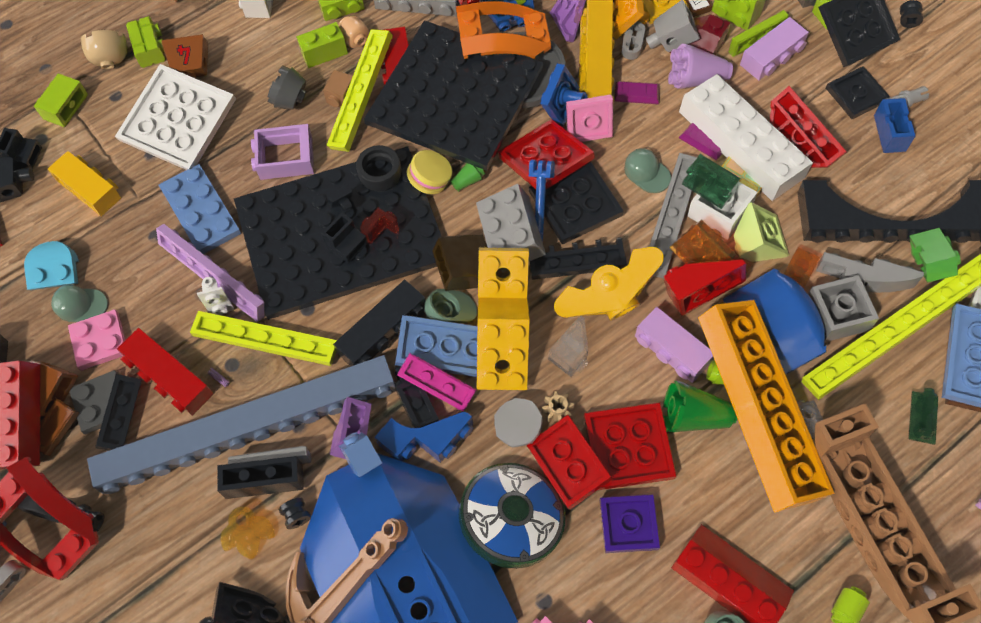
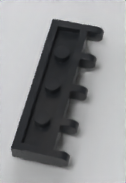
M622 237L616 238L615 245L602 246L601 240H595L596 247L578 249L577 242L572 243V250L554 251V245H549V252L546 255L529 262L531 278L536 280L594 273L599 267L604 265H614L621 270L627 266Z

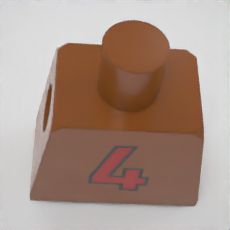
M203 34L161 40L171 69L195 79L207 75L208 42Z

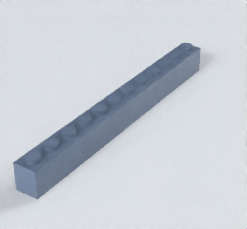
M385 356L365 361L87 458L92 486L102 494H112L129 484H141L146 478L166 475L172 469L178 467L192 466L197 460L217 457L221 452L228 449L236 450L244 447L248 442L265 440L271 434L279 431H291L296 425L316 422L319 420V417L328 414H339L342 412L343 404L347 397L368 402V400L376 397H387L395 391V385Z

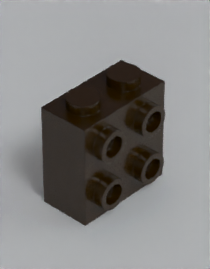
M483 234L438 238L432 252L445 291L478 288L479 247L488 248Z

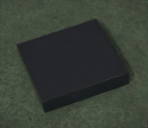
M864 66L827 83L826 90L851 119L879 107L882 99L890 98Z

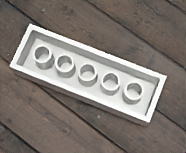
M718 74L684 95L679 112L721 148V153L725 157H730L762 187L761 191L771 201L805 179L813 162Z

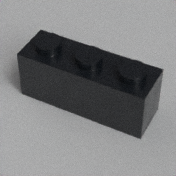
M297 456L217 465V491L225 499L304 490L303 464Z

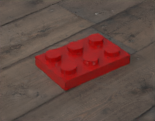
M566 415L541 433L533 443L527 445L564 504L570 510L613 480L569 415Z

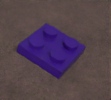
M653 495L600 498L605 553L660 549Z

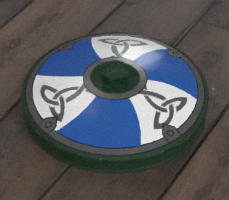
M495 464L478 472L466 486L459 504V523L468 544L488 562L505 568H525L543 561L556 548L565 528L564 504L551 482L540 472L521 464Z

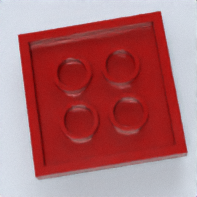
M552 119L498 151L499 158L535 189L537 177H529V162L531 159L537 160V170L539 160H545L546 165L548 161H554V178H546V189L595 159L594 151Z
M660 403L584 413L589 445L613 478V480L599 490L674 480L676 478Z

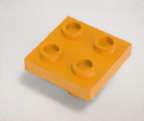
M613 0V3H615L613 38L618 39L637 21L645 24L649 20L650 13L644 10L643 0Z

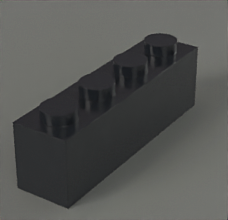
M404 279L333 344L336 353L350 366L373 359L379 351L386 350L391 340L399 335L402 315L420 318L425 313V297Z

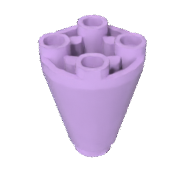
M681 44L677 49L671 51L670 60L673 63L672 71L668 76V83L674 85L675 88L685 89L699 86L716 74L724 81L729 80L732 76L733 65L726 59L688 44Z

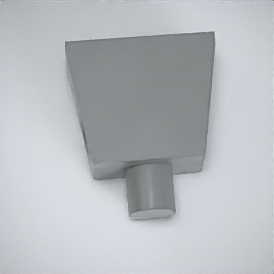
M683 0L657 17L653 22L656 32L646 37V41L651 49L662 44L667 52L677 49L681 44H689L700 39L693 15Z

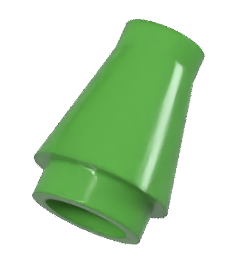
M466 163L450 182L459 192L463 188L482 180L481 177L485 175V172L481 168Z

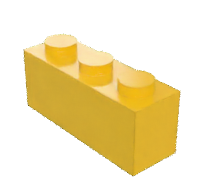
M67 151L47 168L58 183L101 217L121 199L116 191L118 186L109 178L107 180L103 179L101 172L94 166L89 168L88 163L80 155L75 157Z

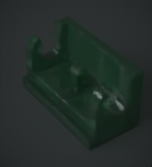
M700 154L687 169L686 173L688 175L682 181V185L722 209L736 193L741 178Z

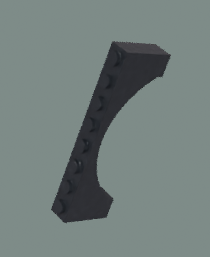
M803 180L797 192L803 241H813L815 243L823 241H836L839 243L847 241H860L863 243L871 241H884L886 243L895 241L910 242V235L940 228L944 236L950 238V241L958 243L968 241L981 242V180H969L960 192L961 198L949 209L929 218L911 221L890 220L868 214L838 196L827 185V180Z

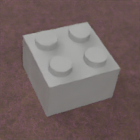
M859 275L813 286L808 293L817 307L826 333L824 342L870 331L879 319Z

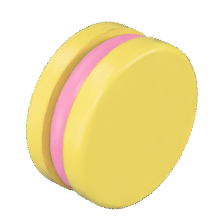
M422 150L414 155L407 168V177L417 190L426 194H438L445 189L451 179L452 167L449 161L440 153L432 150Z

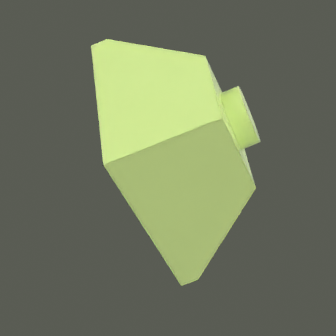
M752 202L749 203L733 235L736 243L735 251L738 256L751 262L789 256L777 215Z

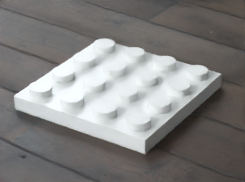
M160 64L115 137L123 143L180 168L190 170L200 161L234 104L236 97L234 94Z

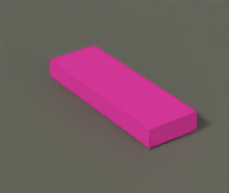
M409 352L397 373L399 377L463 412L476 391L472 386Z

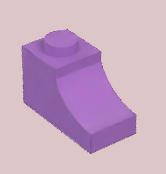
M350 397L345 399L338 425L333 433L330 455L346 459L339 448L344 443L343 439L355 432L358 434L362 432L367 435L371 403Z

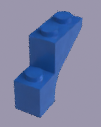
M461 412L421 428H409L391 418L374 438L377 445L396 460L403 461L404 459H409L415 453L416 445H419L441 463L444 458L448 459L453 455L457 448L455 445L461 438L466 439L471 434L473 419L467 412Z

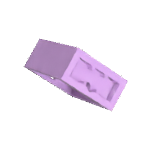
M308 124L254 130L251 148L253 153H255V158H251L253 171H257L260 180L314 174L312 135ZM300 143L301 160L265 164L266 146Z

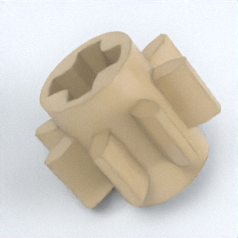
M555 391L554 396L551 398L545 397L544 402L548 406L542 407V413H548L547 422L552 420L558 422L566 415L571 417L569 411L573 410L574 403H568V394L562 396L558 395L557 391Z

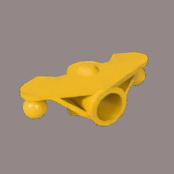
M656 247L633 249L629 265L621 270L614 265L599 267L592 275L591 286L585 290L567 286L554 303L555 312L563 318L607 315L610 321L626 315L640 305L637 297L654 273L661 267L664 260L662 251Z

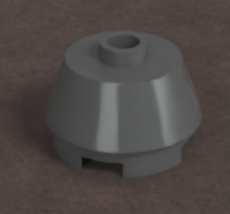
M282 65L278 71L281 76L278 75L275 82H272L267 102L273 104L274 108L294 110L298 102L302 103L306 95L304 90L306 80L293 67L288 68Z

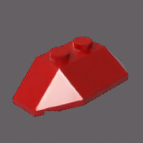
M790 86L771 101L770 123L813 162L810 168H828L847 153Z

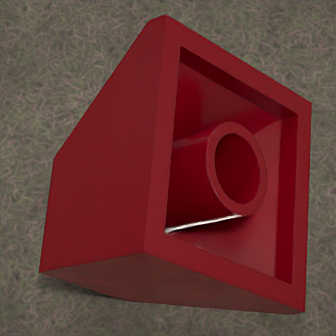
M712 14L695 18L694 22L700 39L688 45L716 55L726 40L730 22Z

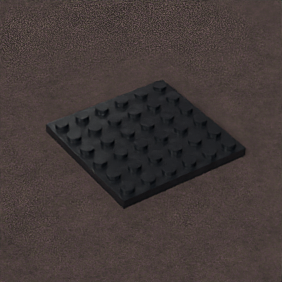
M424 20L366 114L364 122L368 126L487 171L543 69V62L518 54L481 56V53L468 55V58L464 59L459 32Z

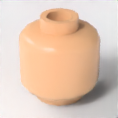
M356 16L344 17L339 23V28L344 36L346 45L350 48L365 45L369 36L367 26Z

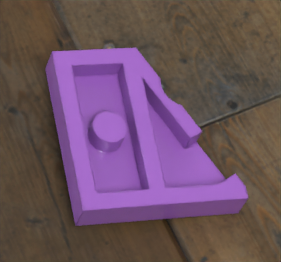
M558 0L549 12L567 42H574L586 0Z

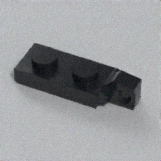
M401 366L395 367V375L398 379L394 383L395 390L413 428H421L439 421L426 391L399 377L397 373Z

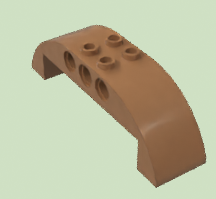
M864 403L815 424V446L835 493L831 495V498L870 571L893 604L912 623H962L980 615L981 601L972 585L968 584L958 589L955 588L869 437L879 426L867 405Z

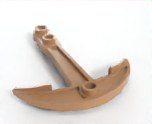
M388 519L382 525L381 531L376 532L361 549L357 559L313 606L306 593L311 591L312 588L306 573L304 553L296 552L286 583V609L290 623H331L374 570L379 569L393 553L397 542H401L406 538L408 533L406 522L402 519Z

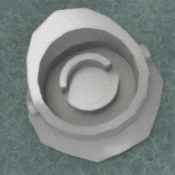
M514 398L504 403L494 415L496 436L512 448L525 446L533 443L539 436L543 417L533 401Z

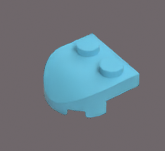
M58 241L45 242L34 247L27 254L24 261L27 290L78 284L76 262H79L76 252L65 243Z

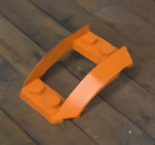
M499 1L456 6L464 59H467L468 55L481 53V56L518 54L535 59V56L542 51L546 53L551 49L545 13L519 4ZM505 14L521 17L524 20L526 36L510 33L482 34L480 16Z

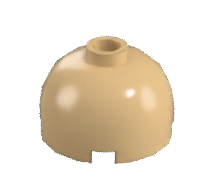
M98 30L92 31V36L86 38V34L81 37V45L85 57L94 65L101 66L102 69L114 68V65L122 62L126 56L127 44L125 35L122 34V37L118 36L117 31Z

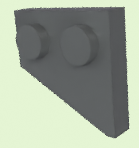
M116 370L73 386L70 390L74 409L79 412L77 419L80 430L85 435L101 428L116 374H119Z

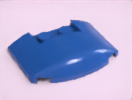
M773 269L723 298L724 303L755 300L785 375L827 352V346H824L825 328L817 307L807 292L795 280L780 273L779 270Z

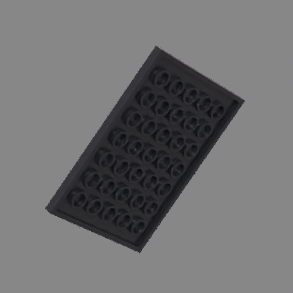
M408 146L394 150L400 159L401 177L397 184L385 191H374L366 188L358 177L356 162L233 198L260 297L264 301L265 315L268 320L437 267L432 250L438 238L442 236L426 193L417 190L408 180L407 168L413 159ZM376 160L366 167V173L374 177L386 175L392 170V164L386 160ZM346 184L350 186L353 193L352 198L349 199L352 204V210L345 213V215L353 220L355 228L366 235L368 244L349 264L326 248L321 234L342 212L339 205L331 208L327 201V195Z

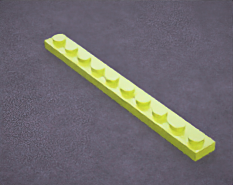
M981 254L958 269V275L945 278L802 377L801 382L820 400L953 307L956 303L981 287Z

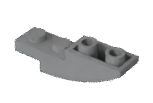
M826 252L822 255L816 269L817 272L840 278L839 280L859 275L866 291L875 293L896 292L914 288L924 275V272L917 271L912 267L900 266L885 259L875 258L871 265H867L859 260H850L838 254Z

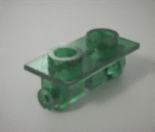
M925 388L922 393L915 391L911 393L908 439L935 445L939 396H937L932 388Z

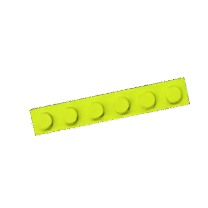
M370 30L327 143L331 150L350 151L393 37L389 31Z
M198 311L190 330L191 335L194 337L332 366L336 353L333 344L337 340Z

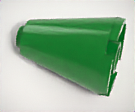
M681 381L671 383L666 391L663 407L668 409L667 416L663 415L666 431L668 432L730 428L737 421L732 403Z

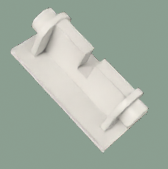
M213 277L204 278L202 281L203 291L198 292L197 296L207 311L216 315H224L228 311L234 310L222 287L218 288L216 279Z

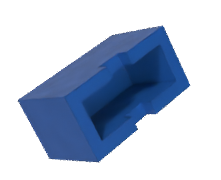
M905 98L882 99L874 114L883 153L906 152L915 138L912 121L908 119L909 110Z

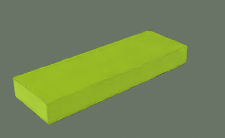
M783 10L733 37L728 51L730 55L735 57L744 52L788 18V14Z

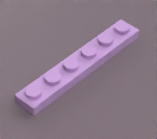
M165 224L156 228L158 244L202 279L206 277L215 278L218 288L222 287L228 299L256 322L264 318V301L259 295H254L241 281H236L229 275L227 270L213 263L209 256L199 252L191 242L181 238L174 229L171 230Z

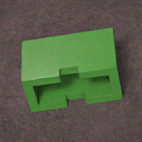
M940 228L910 235L911 255L917 265L923 264V267L920 268L921 272H924L923 276L927 283L958 275L957 265L961 264L960 255L957 250L953 251L950 238L944 236Z

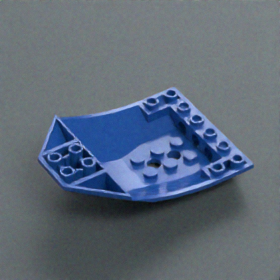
M378 454L382 464L361 477L354 474L350 465L326 476L300 546L319 597L357 559L361 549L376 532L381 531L382 525L388 519H402L408 527L406 538L401 542H397L393 553L379 569L374 570L331 623H518L482 548L476 544L465 525L463 510L444 475ZM404 576H410L415 581V588L410 593H403L398 587L399 580ZM422 602L426 605L428 611L423 619H415L411 615V607L414 603Z

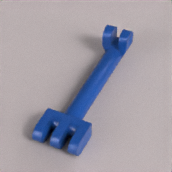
M531 159L529 162V177H537L535 219L543 242L546 178H554L555 163L554 161H548L546 165L545 160H539L537 170V160Z

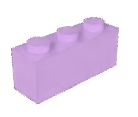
M789 17L746 49L740 66L758 81L766 75L770 76L777 66L785 64L794 53H799L804 49L809 32Z
M658 307L637 326L635 337L639 344L645 348H650L656 353L657 358L661 362L671 365L681 378L688 379L692 383L709 366L714 358L711 349Z

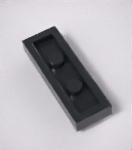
M116 374L96 442L97 449L110 451L124 446L142 379Z

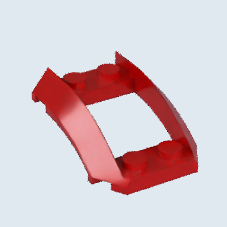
M25 457L6 467L9 472L0 481V545L13 557L35 572L61 581L99 543L97 531H93L92 520L94 516L87 514L69 501L42 472H37L31 464L32 459ZM28 495L48 514L71 529L44 559H41L27 549L2 524Z

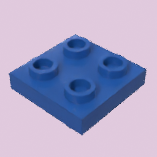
M557 63L554 72L550 75L546 91L542 94L540 104L552 120L560 126H564L567 120L566 102L587 99L588 96L586 92H578L580 87L567 67Z

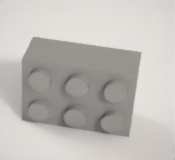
M519 184L476 202L488 248H528V262L546 255L529 196ZM499 268L503 273L509 271L507 268Z

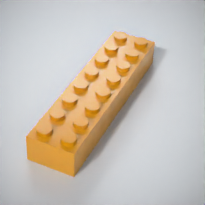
M755 300L714 305L698 317L774 513L814 503L835 494Z

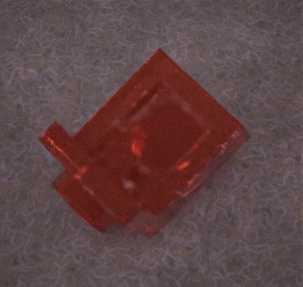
M379 207L370 217L364 219L360 227L361 232L366 235L367 241L370 244L385 227L395 234L399 231L396 216L389 211H383Z

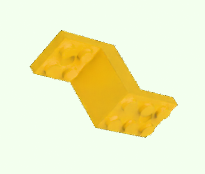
M479 247L477 390H527L530 323L527 301L528 248ZM499 268H507L510 271V275L507 278H500L496 275V272ZM499 360H506L510 365L508 368L501 370L495 364Z

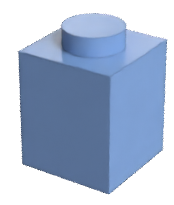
M355 432L343 439L344 443L339 446L352 471L358 477L363 476L382 464L368 436L362 432L360 434Z

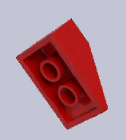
M744 260L692 263L681 267H673L664 276L667 294L680 315L683 316L745 282L746 263Z

